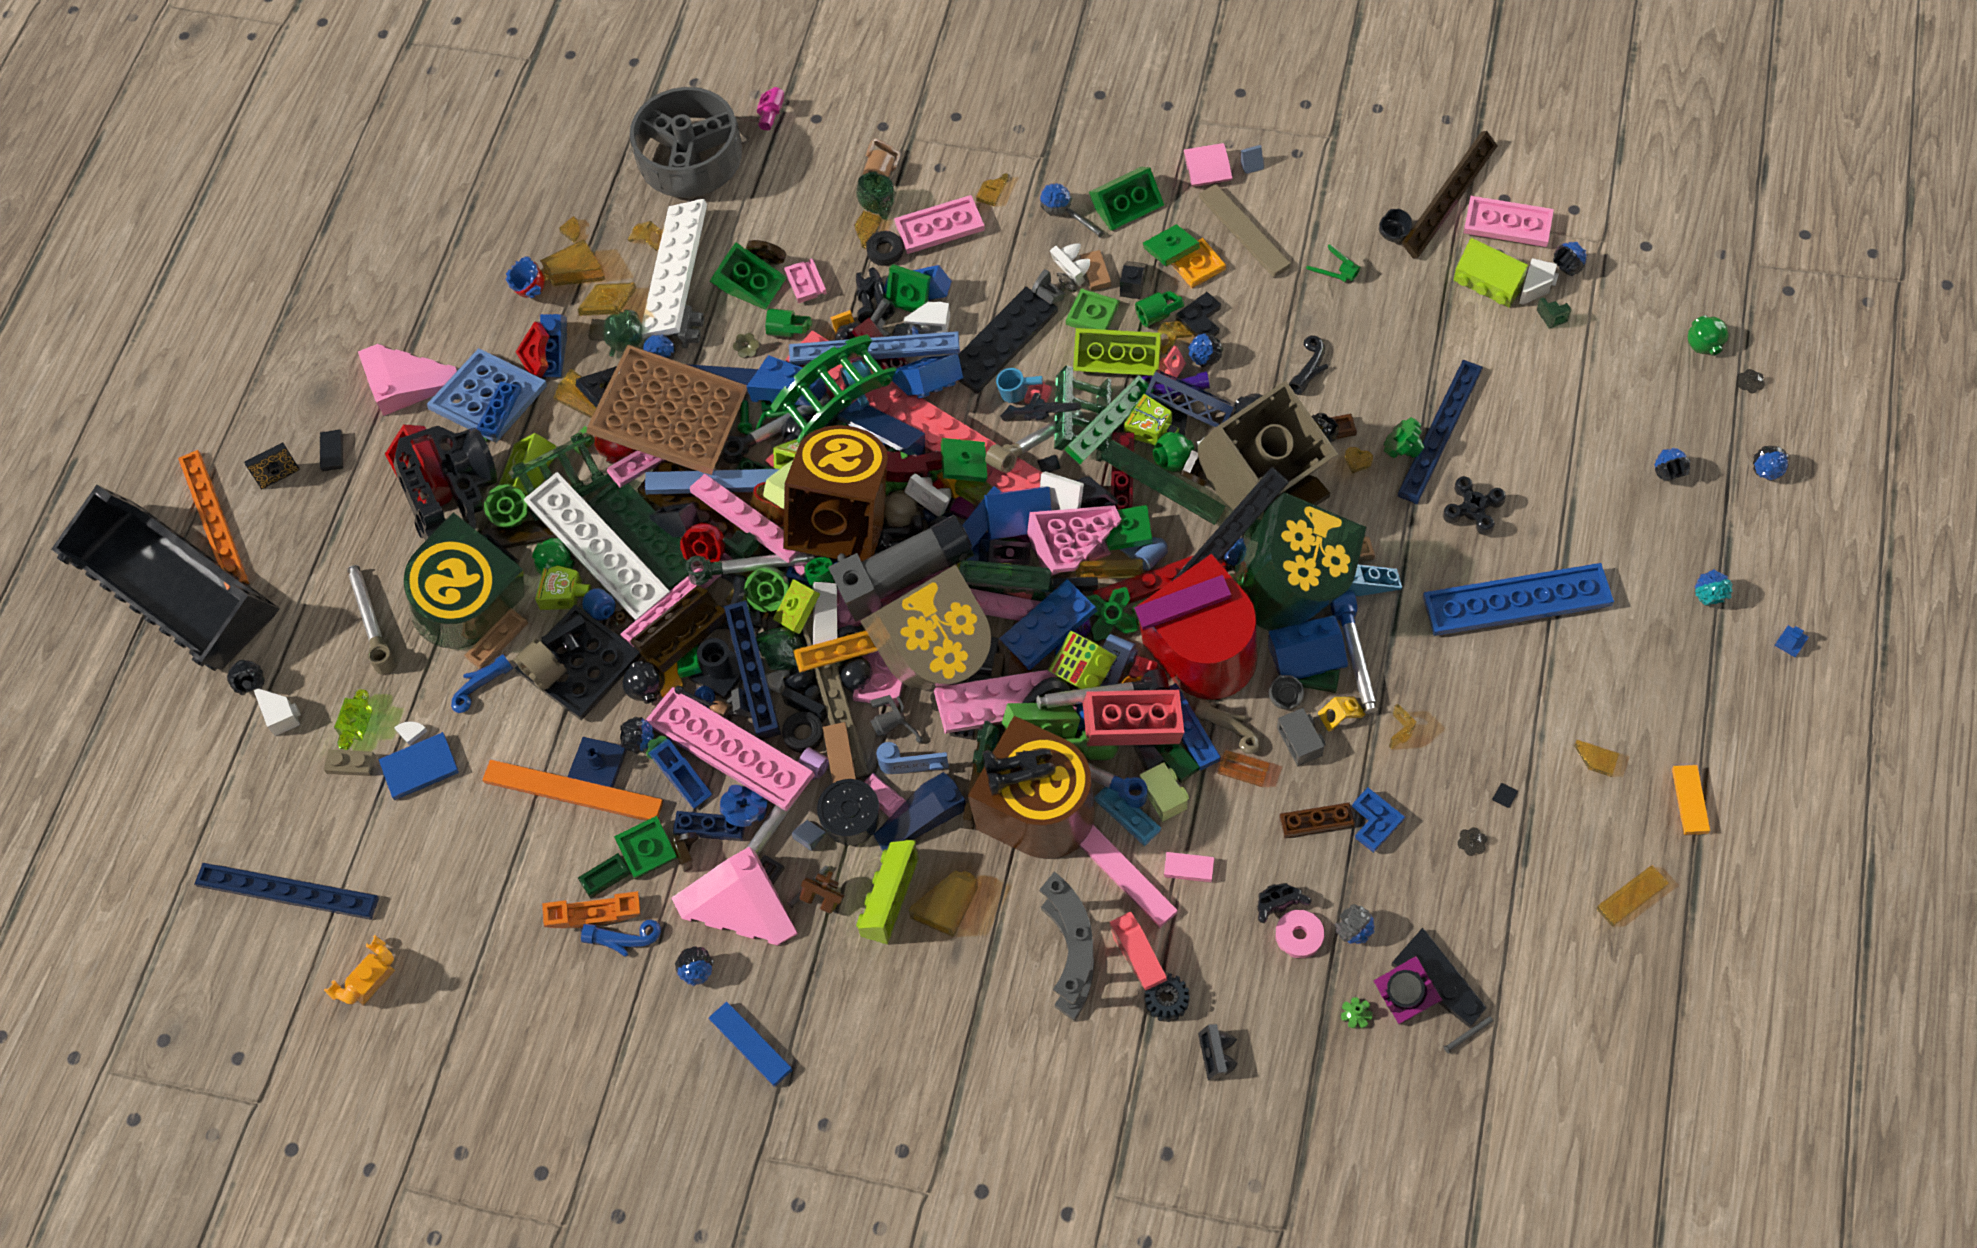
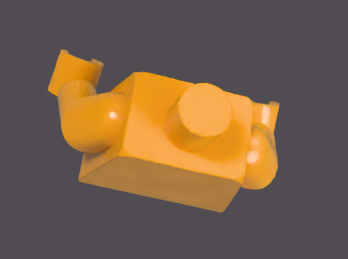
M374 935L372 943L366 944V947L375 954H368L345 979V989L335 980L331 982L333 984L331 987L324 989L332 1000L338 999L350 1005L358 1001L364 1006L395 972L390 966L394 961V956L385 946L386 943Z

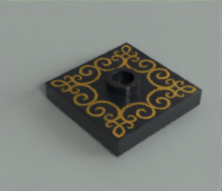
M284 442L244 462L261 490L300 470Z

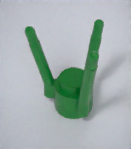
M1330 244L1328 245V250L1343 262L1339 268L1341 274L1306 266L1307 270L1334 277L1343 282H1346L1347 279L1353 281L1361 270L1359 265L1349 260Z

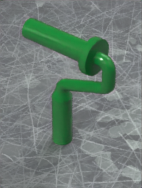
M743 400L740 408V423L737 426V430L744 435H748L762 427L765 417H782L789 412L775 413L772 409L762 413L756 429L752 430V424L749 423V403Z

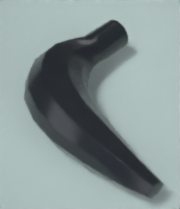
M722 572L721 577L732 583L734 587L730 605L746 601V597H748L747 588L745 590L747 578L740 574H723Z
M1050 677L1038 683L1022 703H1036L1038 695L1039 698L1045 697V694L1072 691V688L1064 679Z

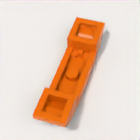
M639 892L614 894L615 898L569 904L566 900L542 903L544 927L581 928L584 924L599 926L637 917L640 915Z

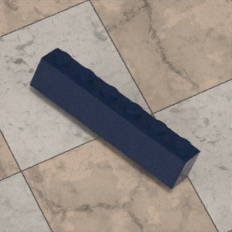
M746 601L724 606L755 733L760 740L781 735L749 606Z

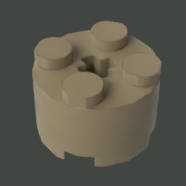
M537 638L527 645L513 660L527 677L529 676L542 692L550 688L567 672L564 665L557 662L558 660L553 653L538 641Z

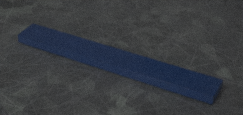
M1462 360L1422 442L1424 448L1415 457L1397 497L1415 504L1419 503L1482 372V366Z
M202 863L194 883L200 888L372 920L379 901L377 895L208 863Z

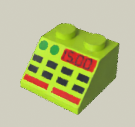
M1070 631L1048 671L1078 689L1100 687L1117 656Z

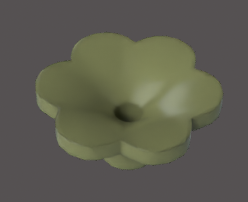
M752 333L738 334L736 341L733 343V349L738 351V355L742 358L755 356L756 349L759 348V341L754 338Z

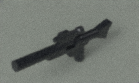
M1034 393L1028 405L1020 408L1009 405L1000 417L1003 421L1017 416H1024L1026 421H1031L1032 419H1036V421L1044 420L1049 417L1048 413L1081 410V403H1045L1041 399L1040 393Z

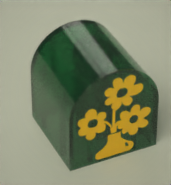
M1285 492L1277 498L1245 532L1234 574V580L1247 594L1253 604L1256 625L1272 631L1308 622L1343 595L1354 581L1367 527Z

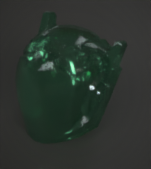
M878 172L863 174L859 177L856 187V195L860 206L866 211L879 214L883 220L887 219L886 213L892 207L895 198L892 181L887 176L878 174Z
M624 310V312L614 313L605 319L603 336L606 344L611 347L609 356L613 357L616 351L624 352L627 345L638 347L641 343L643 329L637 312Z
M780 627L757 634L756 638L761 656L766 659L771 670H790L797 666L793 650L803 648V643L796 632L789 628Z

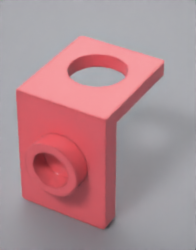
M1174 346L1168 356L1162 358L1159 362L1160 371L1176 378L1186 365L1177 346Z

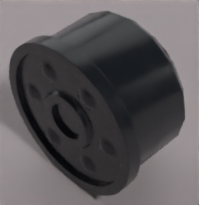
M842 779L832 783L822 792L817 804V814L821 825L835 842L843 845H858L867 841L878 827L879 801L875 791L865 782L857 779Z

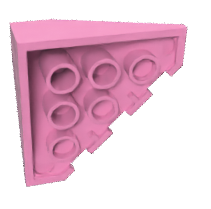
M379 344L358 351L370 388L383 416L435 396L457 372L455 366L439 364L434 360L415 357L410 353L397 349L391 350Z
M1115 506L1030 512L1027 534L1032 547L1052 573L1075 571L1079 567V563L1094 551L1098 543H1102L1110 534V531L1120 524L1121 518Z
M750 847L728 858L672 897L681 918L692 922V919L705 922V926L719 930L727 928L736 931L737 935L751 939L759 937L768 940L769 944L776 946L798 934L756 852Z

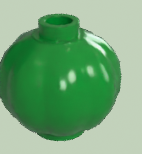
M1704 315L1692 322V327L1688 330L1687 340L1695 352L1715 356L1723 351L1722 347L1728 340L1729 332L1723 320L1718 317Z
M1166 432L1157 440L1155 449H1153V458L1156 464L1165 470L1180 472L1183 470L1191 451H1194L1193 442L1187 440L1179 432Z
M551 538L543 543H538L532 554L534 566L540 575H542L543 568L549 569L561 566L573 569L575 561L572 560V552L559 538Z

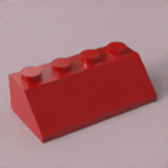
M403 424L385 452V456L395 474L394 459L398 440L425 430V426ZM424 441L412 445L421 465V473L425 482L429 483L436 501L439 502L440 506L449 503L453 495L441 472L430 442ZM401 458V461H404L407 466L408 461H405L403 458ZM419 495L418 501H422L424 504L426 502V499L422 500Z

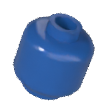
M596 588L585 594L582 606L584 611L592 618H595L597 621H603L613 614L616 603L613 597L605 590Z

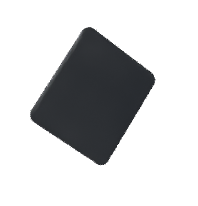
M1056 455L1037 461L1041 472H1051L1061 468Z
M1501 783L1492 800L1510 808L1518 791Z

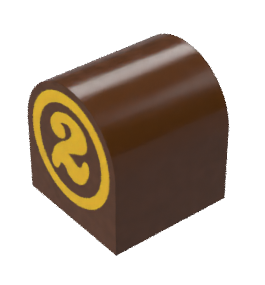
M836 425L815 430L801 441L785 481L783 549L837 559L838 555L842 553L847 558L857 553L861 561L874 555L883 528L888 459L884 444L876 436L857 427Z
M1013 716L993 751L994 755L997 758H1008L1016 756L1015 752H1022L1023 750L1050 749L1053 757L1046 762L1037 763V765L1053 763L1056 772L1052 776L1031 782L1028 780L1005 787L1000 794L992 796L984 767L968 795L976 830L1032 857L1042 859L1063 857L1080 847V844L1087 838L1094 825L1095 806L1089 764L1083 753L1071 742ZM1017 767L997 774H1008L1021 771L1022 769Z

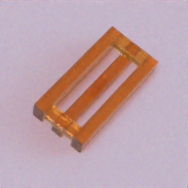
M1225 750L1218 768V774L1263 787L1270 763ZM1227 759L1262 769V772L1248 768L1244 765H1238L1228 762Z

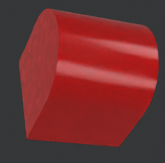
M1212 554L1139 604H1145L1223 575L1231 593L1230 599L1143 630L1140 624L1143 645L1170 678L1177 683L1180 689L1189 695L1208 700L1226 698L1244 688L1254 675L1258 660L1256 617L1253 604L1247 594Z

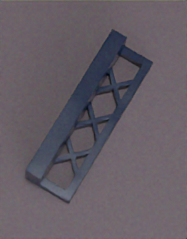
M1158 369L1155 371L1145 393L1152 399L1214 427H1217L1220 423L1213 421L1210 412L1215 410L1225 412L1224 422L1229 419L1235 406L1231 402ZM1157 381L1165 386L1167 393L1158 396L1152 393L1151 390ZM1176 392L1183 393L1186 402L1179 405L1174 403L1171 394ZM1201 401L1204 403L1206 411L1198 414L1193 411L1190 403Z

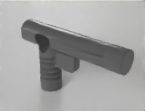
M885 298L878 305L871 320L884 337H889L891 333L882 328L886 321L881 317L890 304Z

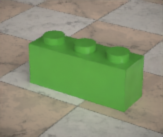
M1007 703L1002 720L1005 729H1007L1013 716H1016L1061 738H1075L1080 718L1072 705L1052 708L1043 706L1039 709L1037 703Z

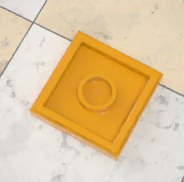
M1203 238L1197 240L1200 244L1198 250L1171 264L1191 288L1226 270V264Z

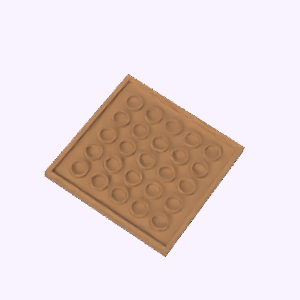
M627 345L587 426L586 433L712 476L727 437L747 394V385Z

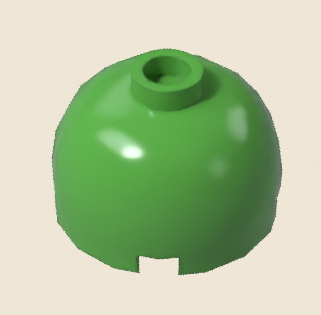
M504 484L495 487L488 493L489 496L484 502V510L488 519L496 526L506 529L516 528L528 517L530 508L523 500L526 498V495L519 488Z
M763 567L755 570L745 583V590L746 588L748 590V597H746L748 602L761 612L778 610L790 587L788 577L775 567Z

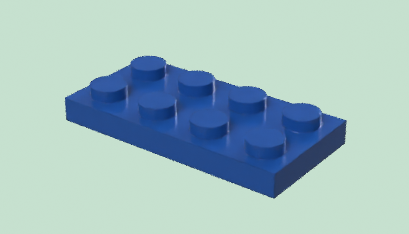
M1067 579L999 639L1028 670H1031L1063 642L1070 631L1074 632L1094 615L1097 609Z

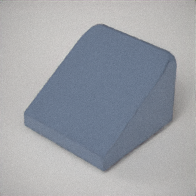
M1261 145L1241 150L1240 164L1245 174L1264 169Z
M806 820L791 834L794 840L813 851L826 832Z

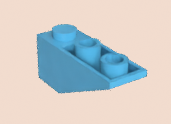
M1348 563L1347 573L1340 572V575L1337 577H1333L1330 573L1327 575L1331 594L1353 591L1355 597L1402 589L1398 570L1395 568Z

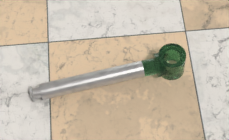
M800 552L790 563H787L776 554L711 562L710 559H705L702 556H693L687 561L686 570L688 579L692 584L703 585L709 579H713V575L754 571L763 567L779 568L803 565L815 559L816 555ZM695 569H703L699 573L693 572Z

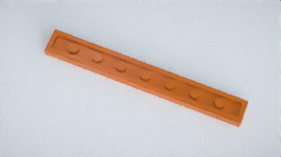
M195 450L179 457L181 468L216 562L221 565L222 569L225 567L228 572L240 578L239 581L241 583L250 584L199 450ZM224 582L228 591L231 586Z
M495 760L489 761L482 779L486 784L644 821L655 816L659 818L664 804L663 799Z

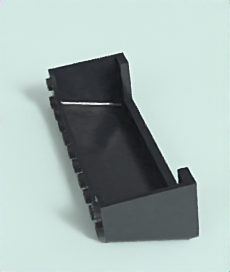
M99 485L94 487L51 548V550L58 554V560L67 565L70 563L79 570L84 569L86 571L85 575L94 581L99 580L101 582L99 586L103 589L115 592L114 597L123 603L128 602L131 604L129 608L132 611L144 614V620L154 626L156 624L160 626L159 631L169 637L172 635L175 638L174 642L183 648L188 647L190 649L189 653L193 656L192 661L202 667L205 665L213 671L217 669L223 670L280 610L277 605L247 583H241L239 581L240 578L228 572L225 567L222 569L221 565L143 507ZM224 582L231 586L228 591Z

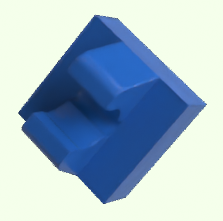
M1788 625L1775 646L1796 657L1809 637L1803 634L1804 630L1795 626L1793 628Z

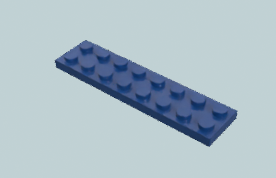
M1601 563L1423 593V600L1434 636L1611 607L1614 604Z

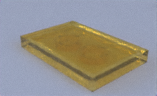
M635 283L596 284L578 308L579 316L619 314L636 291Z

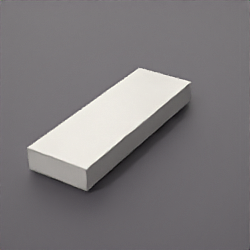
M814 582L813 590L820 593L813 608V645L837 639V584Z

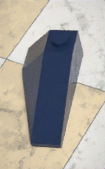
M943 772L924 782L873 836L882 851L884 849L888 850L890 842L914 840L963 813L966 805L965 799L954 781Z

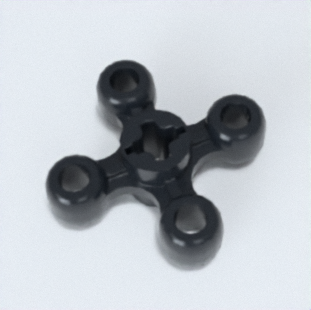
M1459 477L1455 482L1454 489L1457 495L1463 497L1464 502L1460 505L1448 504L1443 511L1444 520L1449 524H1454L1465 515L1468 519L1476 520V530L1479 534L1484 536L1491 534L1494 530L1495 522L1491 516L1486 515L1485 509L1489 506L1493 508L1501 507L1506 500L1505 491L1501 488H1493L1484 496L1480 492H1473V483L1469 477Z

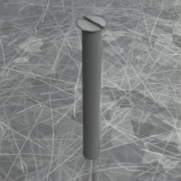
M1068 207L1067 213L1097 234L1098 238L1103 236L1104 231L1098 230Z
M825 865L819 873L825 875L830 868ZM801 891L790 902H787L791 908L800 900Z
M1490 1016L1447 1046L1444 1045V1050L1449 1054L1452 1049L1493 1022V1019Z

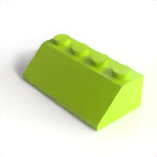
M1076 328L1073 371L1153 376L1155 371L1159 370L1162 334L1155 332Z
M915 841L890 842L888 850L884 849L881 856V869L876 871L873 877L874 887L872 893L868 892L865 899L866 909L864 914H860L857 920L856 927L861 937L888 945L919 861Z

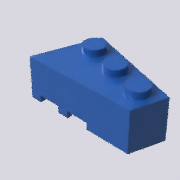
M768 355L746 386L752 402L768 400L773 403L784 386L789 388L795 381L794 376L802 367ZM818 378L809 386L811 392L820 402L827 391L822 378ZM803 394L795 403V405L811 406Z

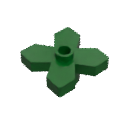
M1126 587L1113 590L1108 602L1097 594L1086 597L1097 609L1094 616L1099 617L1091 628L1092 637L1095 642L1107 639L1113 626L1123 634L1138 630L1135 617L1123 612L1124 607L1130 601ZM1107 611H1112L1114 613V617L1112 619L1107 617Z

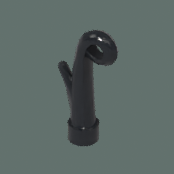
M1315 335L1306 337L1303 342L1307 350L1315 353L1302 370L1289 382V386L1297 395L1303 394L1308 383L1317 374L1329 368L1328 364L1319 366L1325 354V344L1321 338Z

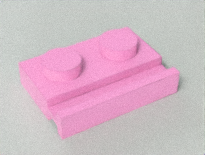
M809 259L810 261L806 263L803 261L784 268L798 304L817 298L822 293L823 295L827 294L813 259Z

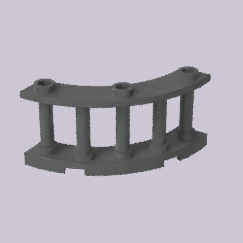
M1053 872L1039 889L1048 898L1041 906V910L1057 925L1065 938L1068 948L1066 965L1059 981L1053 988V991L1060 995L1054 1005L1056 1009L1075 1021L1087 1001L1093 980L1092 930L1087 912L1078 895L1062 877Z

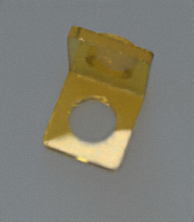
M652 221L638 223L632 229V233L627 240L632 242L643 239L655 251H658L663 231ZM653 231L659 235L657 243L651 240L650 235Z
M1163 322L1157 333L1166 334L1168 336V344L1166 346L1161 344V352L1167 354L1177 338H1189L1193 334L1181 322Z
M1399 704L1394 706L1393 716L1404 727L1391 737L1390 749H1393L1400 742L1402 744L1407 742L1411 738L1416 725V721Z

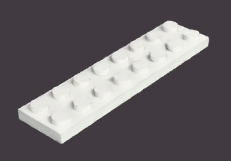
M704 199L668 207L639 334L643 339H648L652 335H669L680 332L707 203Z
M558 472L523 499L531 510L565 544L572 554L635 621L670 593L662 582Z

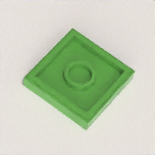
M1080 289L1066 318V325L1074 328L1108 330L1120 305V300Z

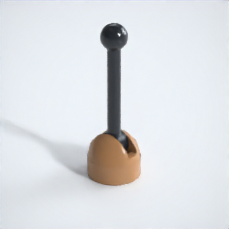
M676 686L674 689L676 694H683L709 707L710 710L722 717L728 707L727 703L719 700L712 703L707 702L685 691L682 686Z

